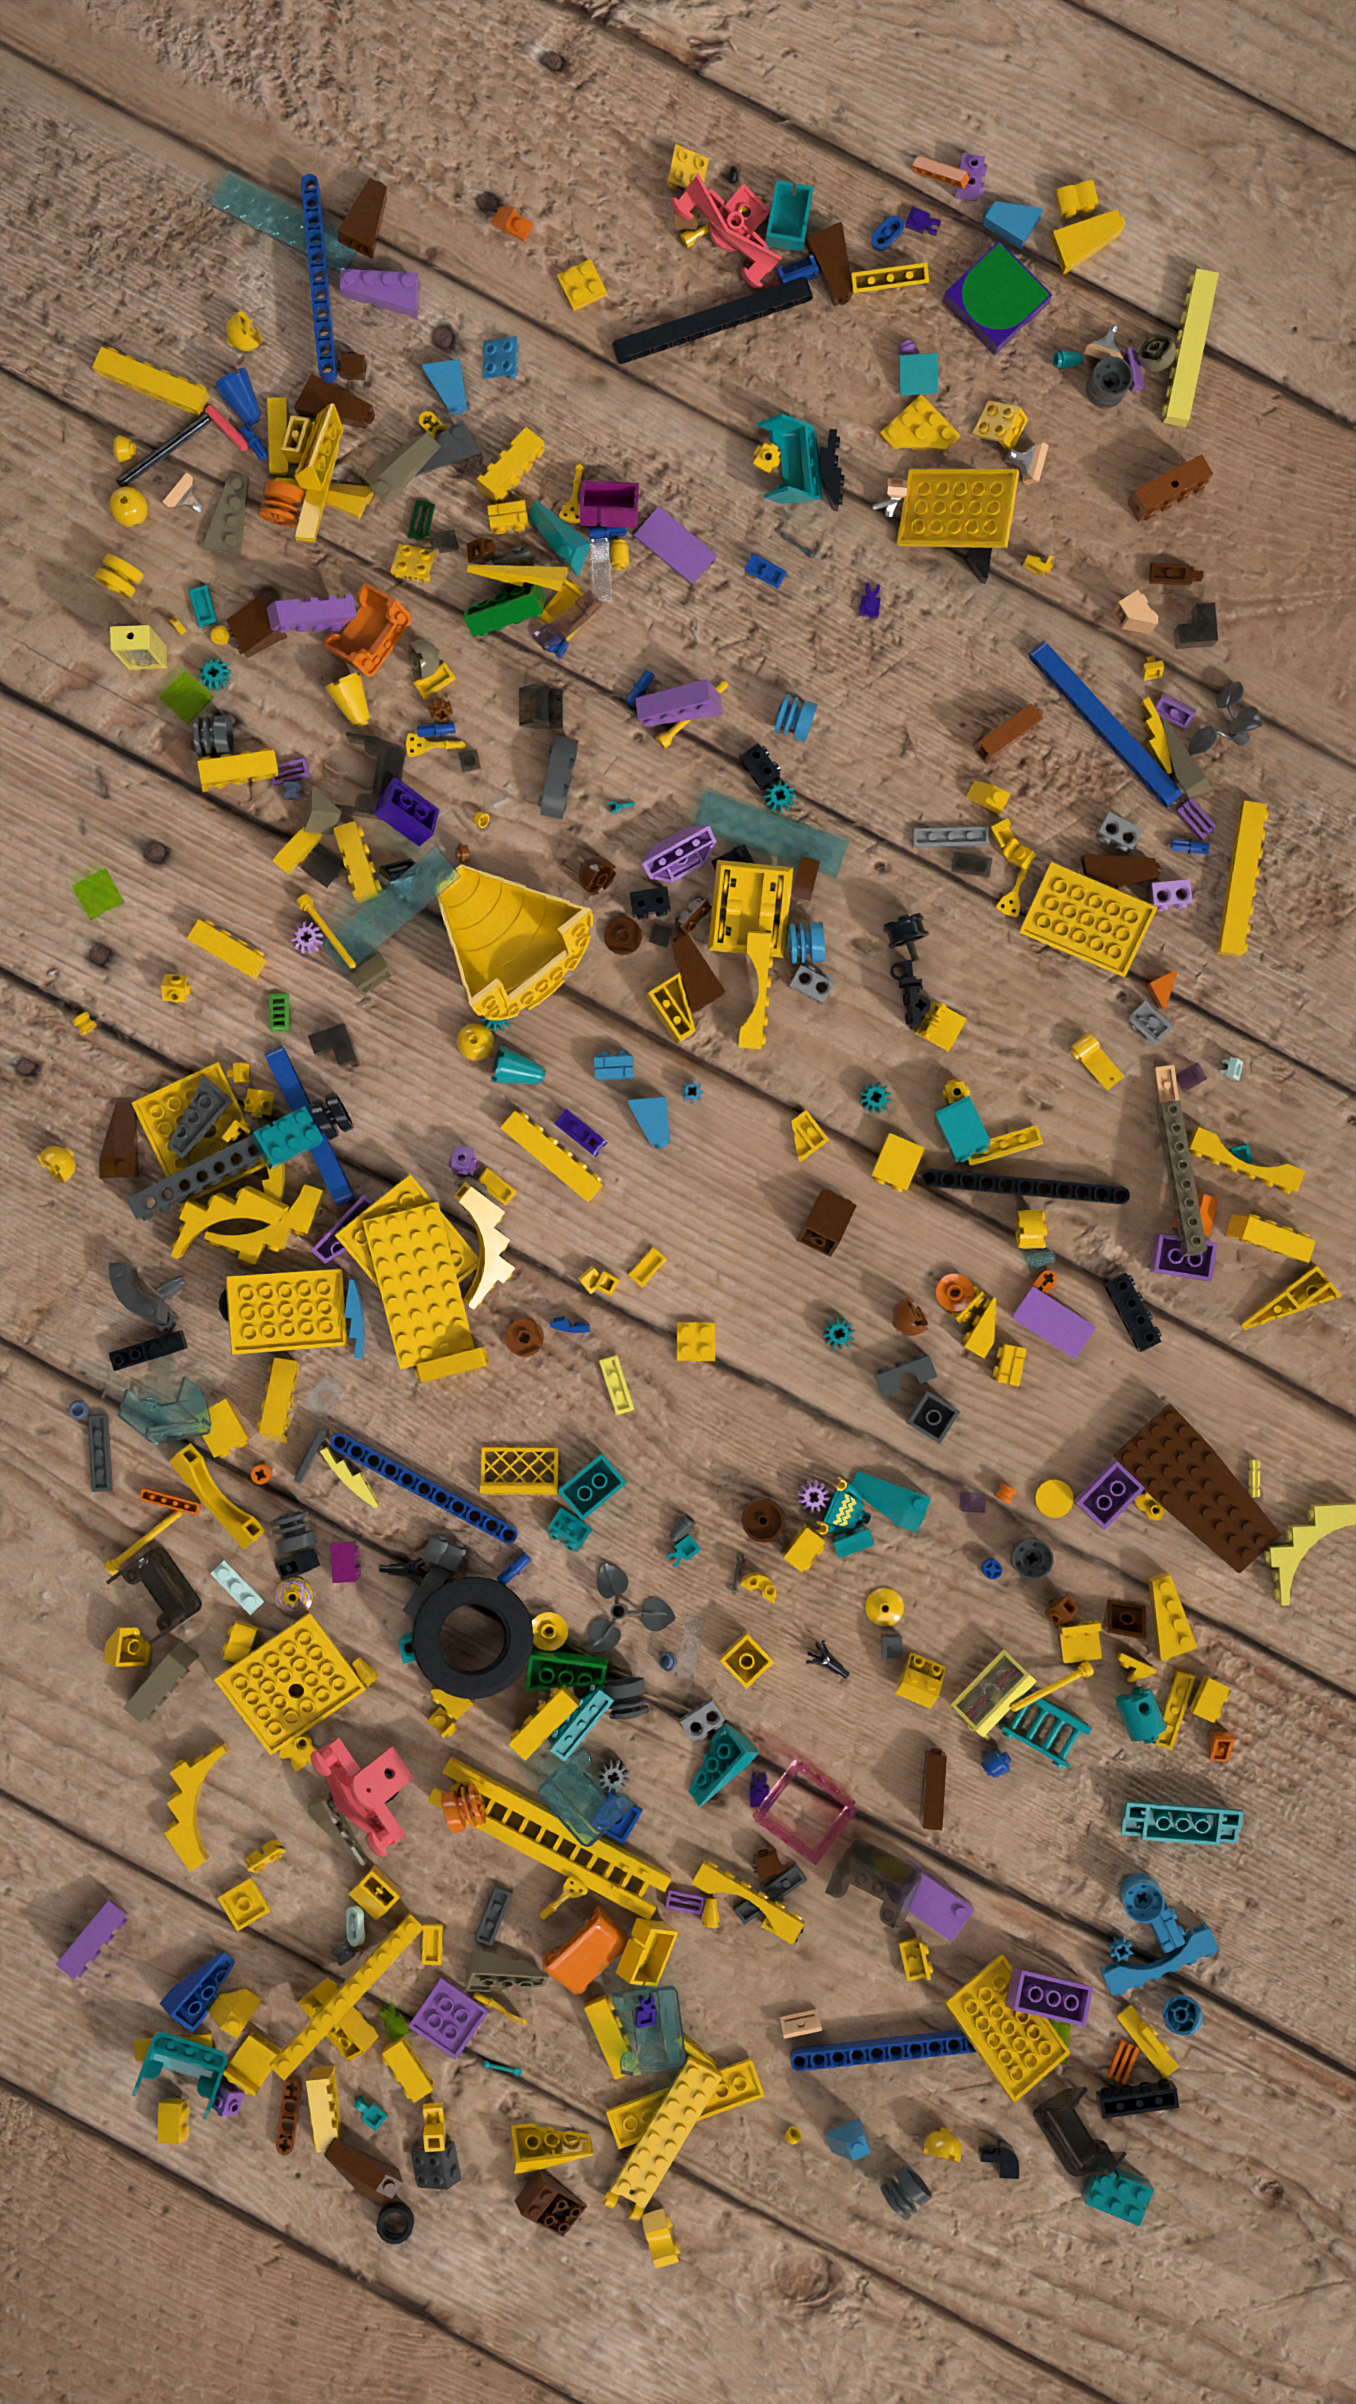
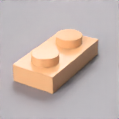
M1174 1065L1155 1067L1154 1073L1159 1104L1161 1102L1179 1100Z
M818 2009L780 2017L784 2039L822 2031Z

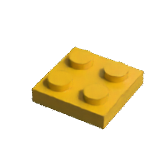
M591 259L557 274V279L573 311L607 296V291Z
M677 1322V1361H715V1323Z
M252 1876L217 1898L237 1932L272 1910Z

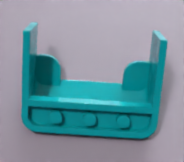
M784 414L757 422L758 427L769 430L770 442L776 445L781 453L783 484L777 485L775 491L764 494V498L780 504L812 502L820 499L822 488L817 433L813 425Z
M159 2032L152 2038L131 2096H136L142 2078L153 2080L160 2075L162 2067L199 2079L197 2092L201 2097L209 2099L202 2119L206 2120L215 2099L227 2063V2057L220 2050L165 2032Z

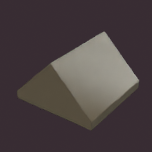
M315 786L311 788L304 808V832L332 835L334 833L333 828L337 826L342 812Z

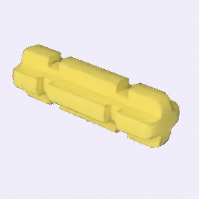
M1251 1459L1249 1460L1250 1470H1248V1486H1250L1248 1493L1251 1497H1259L1260 1471L1258 1468H1260V1461Z

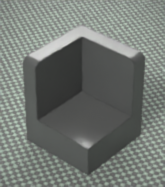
M881 1634V1658L883 1660L901 1657V1634Z

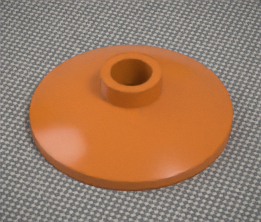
M957 1273L944 1276L937 1284L936 1298L944 1309L951 1312H959L964 1310L973 1300L974 1287L966 1276ZM953 1290H957L959 1292V1295L957 1297H953L951 1295V1292Z

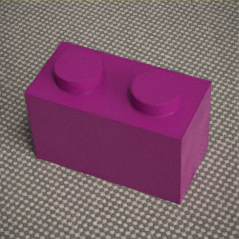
M356 1541L331 1543L332 1583L356 1582L358 1577L361 1576V1566L357 1565V1557H360L359 1545L356 1546Z

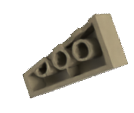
M181 1641L163 1659L123 1709L139 1723L145 1718L149 1720L156 1713L154 1708L157 1705L161 1706L167 1700L166 1694L168 1692L172 1693L179 1685L177 1683L180 1678L183 1680L190 1672V1666L199 1655Z

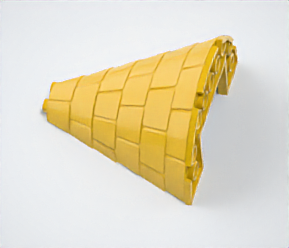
M463 864L454 868L447 876L440 879L433 886L469 1005L477 1015H483L488 1020H504L518 1016L521 1009L526 1008L530 1010L547 999L565 982L562 977L566 972L576 968L589 944L591 935L588 930L589 927L593 926V914L589 907L570 903L569 900L529 889L526 885L512 882Z

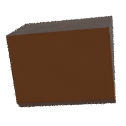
M1107 1600L1102 1629L1107 1633L1146 1639V1606Z

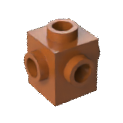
M1066 1594L1059 1599L1057 1597L1053 1598L1047 1604L1049 1607L1044 1613L1055 1627L1062 1624L1066 1626L1073 1621V1617L1079 1611V1607Z

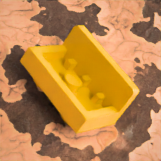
M921 1936L898 1941L907 1982L927 1978V1981L931 1980L930 1974L933 1973L931 1961L927 1962L926 1954H929L927 1943L922 1941Z

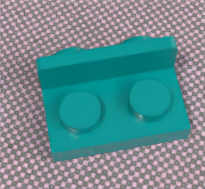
M560 1508L545 1531L548 1532L552 1539L564 1543L568 1550L577 1552L592 1531V1528L563 1508Z

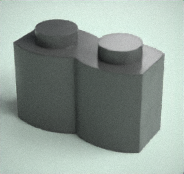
M441 1534L431 1535L422 1558L458 1572L467 1551L464 1548L465 1545L458 1541L448 1542L446 1541L447 1537Z

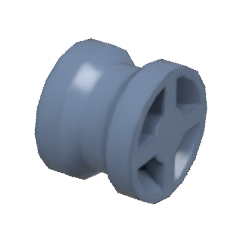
M293 781L283 782L285 790L282 798L301 800L300 789H302V783Z

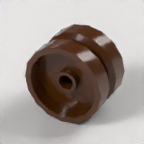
M760 1497L753 1499L742 1511L741 1520L744 1531L751 1539L757 1542L773 1541L784 1528L785 1520L782 1509L769 1498ZM761 1517H765L767 1522L760 1523L759 1520Z

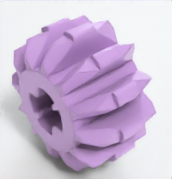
M303 922V928L296 925V929L299 931H292L291 933L296 936V938L291 939L292 943H297L294 948L296 950L301 948L302 954L306 950L309 954H312V948L319 951L316 945H323L324 943L319 940L324 937L323 933H319L321 930L319 926L314 928L315 924L313 922L309 926L306 922ZM306 934H309L312 937L309 938V942L303 940L304 938H306Z
M808 1480L806 1481L808 1488L801 1485L800 1488L804 1492H797L798 1496L804 1497L799 1499L798 1503L806 1502L802 1508L805 1510L810 1506V1513H813L814 1507L820 1512L819 1505H822L824 1508L827 1507L823 1500L830 1501V1497L824 1496L829 1493V1490H822L825 1486L824 1483L817 1487L818 1481L814 1480V1484L811 1486ZM811 1492L813 1494L817 1492L818 1499L816 1501L814 1499L813 1501L810 1500L809 1494Z

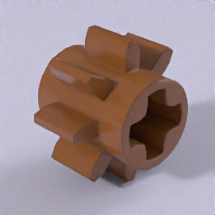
M443 697L433 699L432 705L428 706L431 719L435 718L438 722L448 720L449 715L453 714L450 701L446 702Z

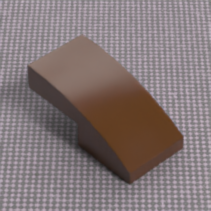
M801 857L792 897L811 901L820 860Z

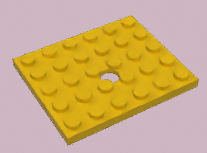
M220 1062L132 1102L166 1178L252 1135L241 1129L240 1132L242 1134L236 1142L228 1143L222 1139V1136L235 1119L239 1121L243 1119L246 1122L247 1120ZM204 1075L234 1101L213 1124L216 1127L215 1135L211 1138L203 1136L188 1155L182 1159L168 1147V1144ZM256 1145L250 1148L252 1155H256L259 1152ZM237 1153L233 1157V1162L235 1164L240 1163L242 1157ZM262 1158L256 1161L257 1165L249 1169L244 1167L239 1170V1174L231 1178L229 1176L222 1178L223 1182L216 1186L210 1184L204 1187V1192L198 1195L193 1193L187 1196L188 1200L186 1201L191 1199L197 1200L267 1167ZM219 1162L216 1165V1171L221 1173L224 1170V1164ZM205 1171L199 1174V1180L203 1182L207 1178ZM188 1180L182 1182V1189L187 1190L190 1187Z
M409 1174L334 1235L379 1288L362 1220L429 1204L433 1201L412 1175ZM441 1212L459 1283L477 1269L479 1257Z
M311 1611L214 1678L216 1684L270 1755L276 1753L367 1688L365 1684H362L357 1673ZM293 1684H300L304 1688V1693L300 1697L291 1696L289 1687Z

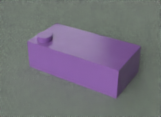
M909 1859L886 1890L890 1899L951 1942L974 1911L970 1902Z
M1013 1967L1005 2007L1086 2027L1093 1987Z

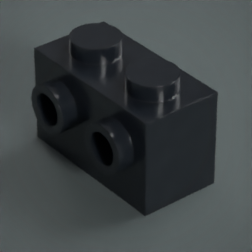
M757 743L740 755L739 761L762 791L770 783L780 778L781 769L775 761L772 762L768 757L770 753L766 747H761Z
M667 886L629 892L633 918L637 917L638 920L648 919V915L656 914V917L668 915L667 912H671Z

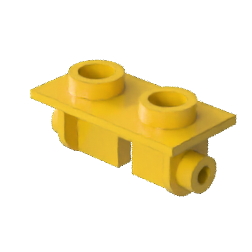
M975 1286L974 1298L964 1310L959 1312L950 1311L949 1314L959 1324L966 1322L971 1317L975 1308H979L984 1304L986 1295Z
M277 1838L275 1840L271 1839L261 1846L264 1854L261 1853L260 1849H257L246 1857L247 1859L244 1862L249 1867L246 1870L254 1873L261 1872L266 1868L265 1865L279 1860L282 1857L281 1854L286 1852V1849L279 1848L281 1843Z

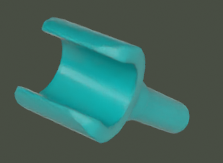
M611 801L607 805H616V809L609 812L617 814L620 809L635 806V803L632 801L617 804Z

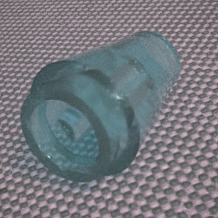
M1030 1250L1025 1255L1028 1268L1033 1269L1050 1264L1056 1260L1054 1251Z

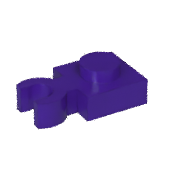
M912 207L905 227L921 234L926 229L930 235L936 236L937 230L933 229L932 226L940 227L941 221L937 218L929 219L930 213Z
M867 583L865 587L867 596L862 595L859 616L878 619L881 598L876 597V595L879 593L880 585L877 584L876 590L871 591L869 589L870 583Z
M753 1772L752 1779L755 1786H750V1807H770L769 1786H764L767 1781L766 1772H763L761 1780L756 1779V1772Z
M649 1993L647 2000H644L641 1994L638 1997L641 2006L635 2007V2025L637 2028L652 2026L656 2023L655 1999L652 1993Z

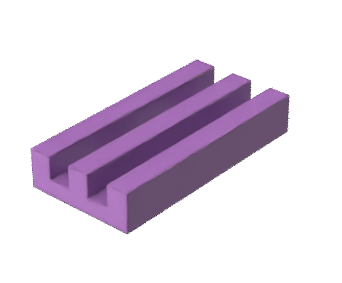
M303 757L277 764L278 769L303 763L302 767L279 772L278 777L305 771V773L278 780L275 779L278 777H272L273 786L281 785L285 781H296L311 777L306 758Z
M1192 798L1176 811L1201 840L1217 827ZM1188 805H1191V807L1199 814V816L1206 822V824L1210 828H1208L1203 823V821L1196 815V813ZM1184 809L1200 825V827L1205 831L1204 833H1202L1199 830V828L1192 822V820L1185 814V812L1183 811Z
M668 1887L664 1908L702 1916L706 1895ZM671 1894H675V1895H679V1896H684V1897H689V1898H694V1899H699V1900H701V1902H699V1901H694V1900H690V1899H685V1898H680V1897L671 1896ZM669 1901H675V1902L690 1904V1905H694V1906H699L700 1908H699V1909H695V1908H690V1907H685V1906L670 1904Z

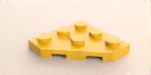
M922 394L879 434L892 449L911 448V450L938 449L946 451L960 438V434Z

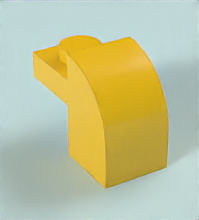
M443 2103L423 2104L425 2152L444 2151L446 2119Z

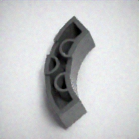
M556 736L555 742L550 743L549 754H551L544 792L543 796L540 795L538 807H541L540 815L563 819L570 785L566 784L570 783L571 774L573 773L579 740Z
M127 1262L109 1263L110 1281L118 1300L128 1310L148 1321L167 1324L169 1305L160 1300L147 1298L142 1293L138 1283L137 1268Z

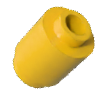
M614 540L609 547L610 563L612 567H615V570H624L630 564L629 548L625 540Z

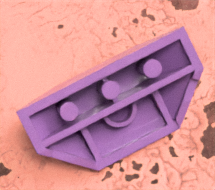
M708 824L686 827L652 846L641 863L649 879L674 882L706 864L717 841Z

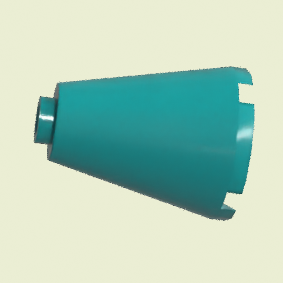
M500 1045V1050L497 1051L492 1071H495V1075L491 1076V1082L538 1085L540 1081L543 1082L546 1071L543 1070L542 1065L506 1046Z

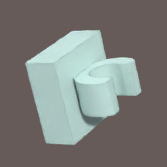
M1230 1057V1061L1222 1060L1223 1064L1228 1065V1069L1220 1070L1219 1072L1232 1080L1239 1081L1243 1062L1238 1058Z

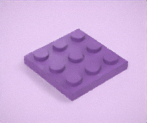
M441 1977L408 2027L456 2060L488 2014L489 2009L447 1979Z

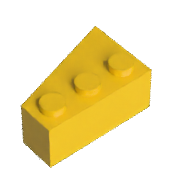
M680 973L647 993L645 998L676 1045L693 1035L696 1030L690 1008L687 1004Z

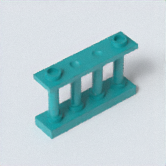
M1028 1690L1021 1699L1033 1694V1692ZM1044 1698L1033 1702L1039 1706V1712L1025 1736L1016 1732L1015 1729L1029 1705L1016 1711L1008 1727L1000 1723L999 1727L1003 1730V1735L1010 1739L1013 1737L1053 1759L1052 1763L1059 1768L1065 1766L1068 1769L1071 1765L1065 1759L1076 1739L1083 1732L1089 1735L1092 1729L1087 1723ZM1051 1713L1056 1716V1721L1040 1746L1031 1740L1045 1715ZM1068 1723L1072 1726V1732L1057 1756L1048 1749L1062 1725Z

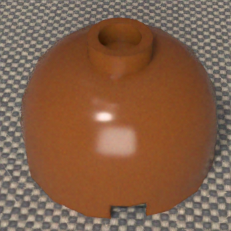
M906 1297L896 1304L893 1310L894 1321L892 1324L896 1331H901L908 1336H915L928 1330V1327H925L928 1325V1321L919 1306L916 1308L912 1304L915 1301L911 1297Z

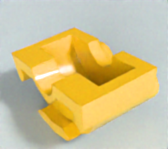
M760 1572L745 1575L739 1582L741 1586L750 1591L757 1588L760 1589L763 1598L772 1603L775 1602L776 1589L771 1578L766 1574Z

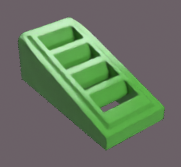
M289 993L269 994L270 1032L272 1033L291 1031ZM274 999H284V1002L274 1003ZM284 1006V1010H275L274 1008ZM275 1014H284L285 1017L275 1018ZM285 1021V1025H275V1022Z

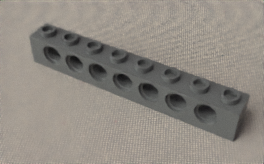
M251 1136L126 1198L136 1220H149L154 1217L153 1213L157 1211L162 1213L170 1209L171 1204L175 1202L180 1204L188 1200L187 1196L193 1193L198 1195L204 1192V1187L210 1184L216 1186L223 1182L222 1178L226 1176L231 1178L239 1174L240 1169L244 1167L249 1169L257 1165L256 1161L262 1159L260 1152L256 1155L251 1154L250 1148L255 1145ZM239 1153L242 1160L240 1163L235 1164L233 1157ZM219 1162L224 1164V1170L221 1173L216 1171V1165ZM205 1171L207 1178L202 1182L199 1180V1174ZM184 1180H188L190 1183V1187L187 1190H183L181 1186ZM168 1188H170L173 1193L172 1197L169 1199H167L164 1195L165 1190ZM150 1197L155 1199V1205L152 1208L147 1205Z

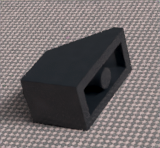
M311 1548L280 1560L275 1565L283 1581L306 1573L320 1566L317 1554Z

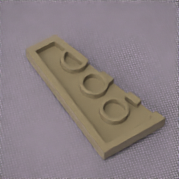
M228 476L202 545L203 550L241 554L249 486L248 476Z

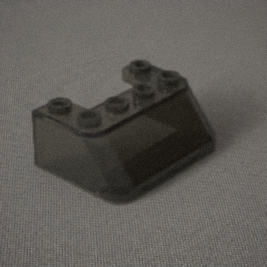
M859 1839L852 1842L837 1862L825 1893L832 1897L840 1898L846 1894L849 1885L852 1884L883 1900L879 1917L884 1924L897 1928L904 1924L921 1882L922 1873L915 1865L865 1840Z

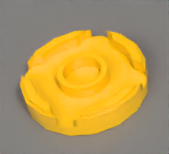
M1057 1479L1044 1481L1036 1489L1034 1496L1035 1504L1039 1511L1045 1516L1052 1518L1062 1517L1067 1514L1072 1508L1074 1501L1073 1492L1070 1487Z

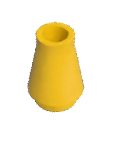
M361 1657L352 1663L362 1684L365 1683L367 1687L379 1678L378 1671Z
M716 1898L705 1899L701 1918L703 1927H718L720 1919Z

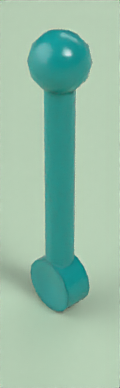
M487 2060L482 2063L483 2068L499 2069L514 2073L515 2076L522 2074V2070L519 2067L512 2069L491 2064Z

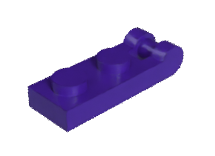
M567 1109L564 1110L554 1123L594 1157H597L601 1147H605L608 1143ZM594 1138L596 1143L591 1147L588 1142Z

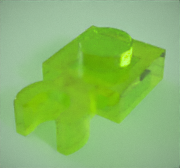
M391 2003L389 2005L391 2013H385L382 2008L380 2015L383 2019L387 2020L383 2026L392 2042L409 2034L411 2030L402 2014L395 2015L396 2009Z

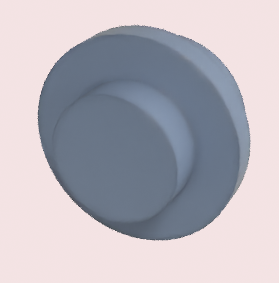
M76 1400L71 1403L69 1413L74 1419H83L88 1415L89 1407L86 1402Z
M673 1652L663 1653L659 1658L660 1667L665 1671H672L677 1663L675 1654Z

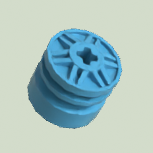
M786 694L784 700L780 703L775 717L774 733L779 734L781 726H784L783 736H786L789 730L792 729L794 730L793 739L805 743L818 704L806 700L802 707H798L799 697H795L792 705L789 704L791 695Z
M822 921L810 922L808 931H804L803 924L799 923V932H796L794 923H789L787 947L792 964H797V955H800L801 963H804L806 954H810L812 963L825 961V940Z
M1144 1873L1133 1874L1123 1881L1120 1888V1898L1127 1915L1139 1923H1150L1157 1920L1162 1915L1165 1907L1164 1897L1158 1883L1151 1876ZM1144 1893V1895H1145L1144 1897H1143V1896H1140V1897L1138 1898V1894H1141V1895H1142V1894Z

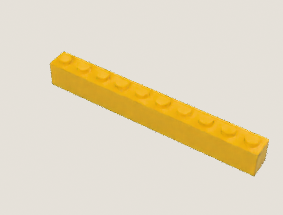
M409 1912L270 2062V2067L284 2081L424 1929Z

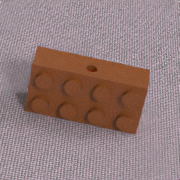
M1201 454L1136 489L1129 499L1128 505L1138 523L1142 520H1145V522L1156 516L1155 513L1159 511L1163 513L1169 510L1173 503L1177 501L1182 503L1189 498L1188 495L1202 492L1205 489V485L1210 482L1209 479L1213 472Z

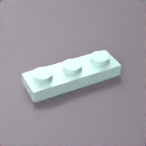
M226 1559L210 1573L250 1615L265 1602L260 1594Z

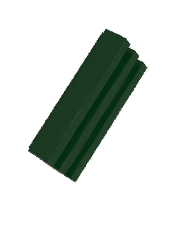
M416 500L408 539L421 540L427 543L436 507L435 504ZM423 506L417 534H414L419 508ZM429 507L430 510L425 526L424 535L421 536L427 508Z

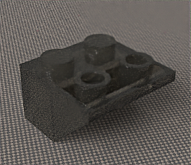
M537 684L519 688V726L532 729L563 728V690Z

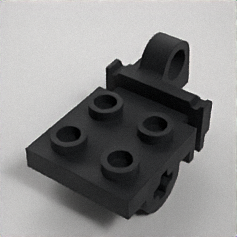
M912 960L897 962L892 965L890 975L893 979L899 981V988L906 987L905 994H903V1004L908 1009L907 1013H905L906 1025H909L910 1029H915L921 1025V1018L929 1011L931 1006L930 1000L926 996L918 995L920 989H923L922 979H916V976L913 975ZM896 966L903 967L904 975L896 976L894 968ZM921 1004L923 1007L922 1011L919 1010V1007H915V1005Z

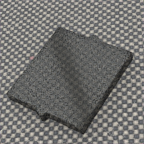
M319 843L313 852L308 854V858L300 868L324 887L328 888L332 881L338 878L344 863Z

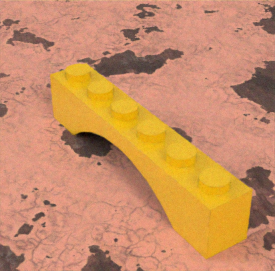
M748 931L746 952L752 959L757 971L758 994L753 1010L740 1025L738 1048L761 1049L762 1045L766 1044V1033H763V1026H767L768 1014L764 1013L765 1006L769 1007L770 995H766L767 987H771V976H768V968H772L773 957L769 956L770 949H774L775 938L771 937L770 932Z
M1200 1127L1194 1128L1188 1143L1192 1156L1198 1158L1204 1156L1208 1158V1162L1214 1165L1221 1163L1226 1166L1225 1169L1236 1173L1238 1170L1244 1173V1177L1251 1180L1255 1178L1262 1180L1261 1184L1268 1187L1273 1185L1279 1187L1280 1192L1288 1195L1298 1191L1306 1172L1290 1164L1276 1167H1259L1245 1163L1232 1155L1224 1147L1217 1134Z
M191 1443L169 1461V1464L243 1550L265 1532V1529L252 1515L237 1508L222 1494L212 1480L206 1468L204 1458Z
M704 1860L691 1884L708 1894L730 1893L751 1901L767 1916L775 1935L791 1945L794 1944L805 1924V1921L802 1920V1915L795 1911L789 1912L781 1902L776 1901L774 1903L769 1900V1896L762 1891L756 1892L748 1882H740L735 1879L736 1876L727 1870L723 1872L718 1869L719 1865L715 1862Z

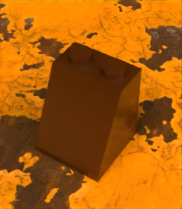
M263 593L226 620L229 625L226 627L231 638L235 637L238 642L235 644L240 655L244 653L247 658L287 638L286 633H280L279 630H271L267 607L270 604Z
M822 1188L796 1241L831 1257L839 1245L857 1205L847 1198L835 1195L831 1190Z

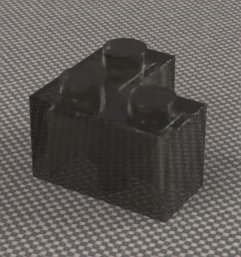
M1215 602L1195 604L1191 610L1192 623L1178 624L1174 629L1175 649L1211 647L1218 641Z
M345 1023L308 1035L315 1055L319 1056L334 1051L340 1067L360 1061L348 1025Z

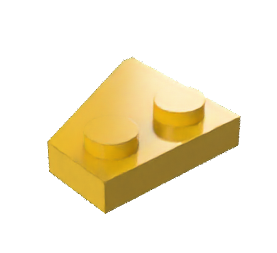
M807 1110L791 1121L799 1162L829 1141Z

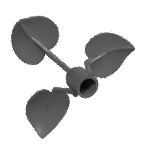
M1236 681L1226 686L1219 692L1215 700L1218 708H1225L1227 706L1233 719L1228 728V734L1219 730L1214 731L1211 726L1200 729L1194 734L1189 743L1188 752L1191 756L1212 748L1217 741V734L1226 737L1228 740L1233 739L1238 746L1247 743L1250 738L1247 731L1262 727L1259 711L1256 707L1244 708L1238 713L1237 718L1231 709V705L1237 704L1243 697L1244 688L1241 682Z
M604 1563L598 1573L597 1588L601 1596L606 1599L612 1598L615 1595V1605L612 1606L610 1611L613 1618L612 1623L607 1619H598L591 1624L589 1629V1649L591 1652H603L615 1647L621 1638V1631L614 1627L616 1619H623L627 1614H644L642 1623L650 1631H660L666 1628L675 1620V1614L671 1607L660 1599L647 1600L644 1603V1611L628 1610L625 1604L619 1603L618 1594L624 1593L628 1588L629 1581L626 1573L617 1567Z

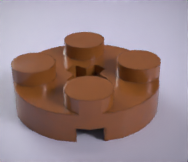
M526 1318L516 1320L507 1329L505 1336L506 1345L512 1353L518 1356H532L543 1346V1330L534 1320ZM522 1332L530 1335L528 1343L520 1341L519 1338L522 1337Z

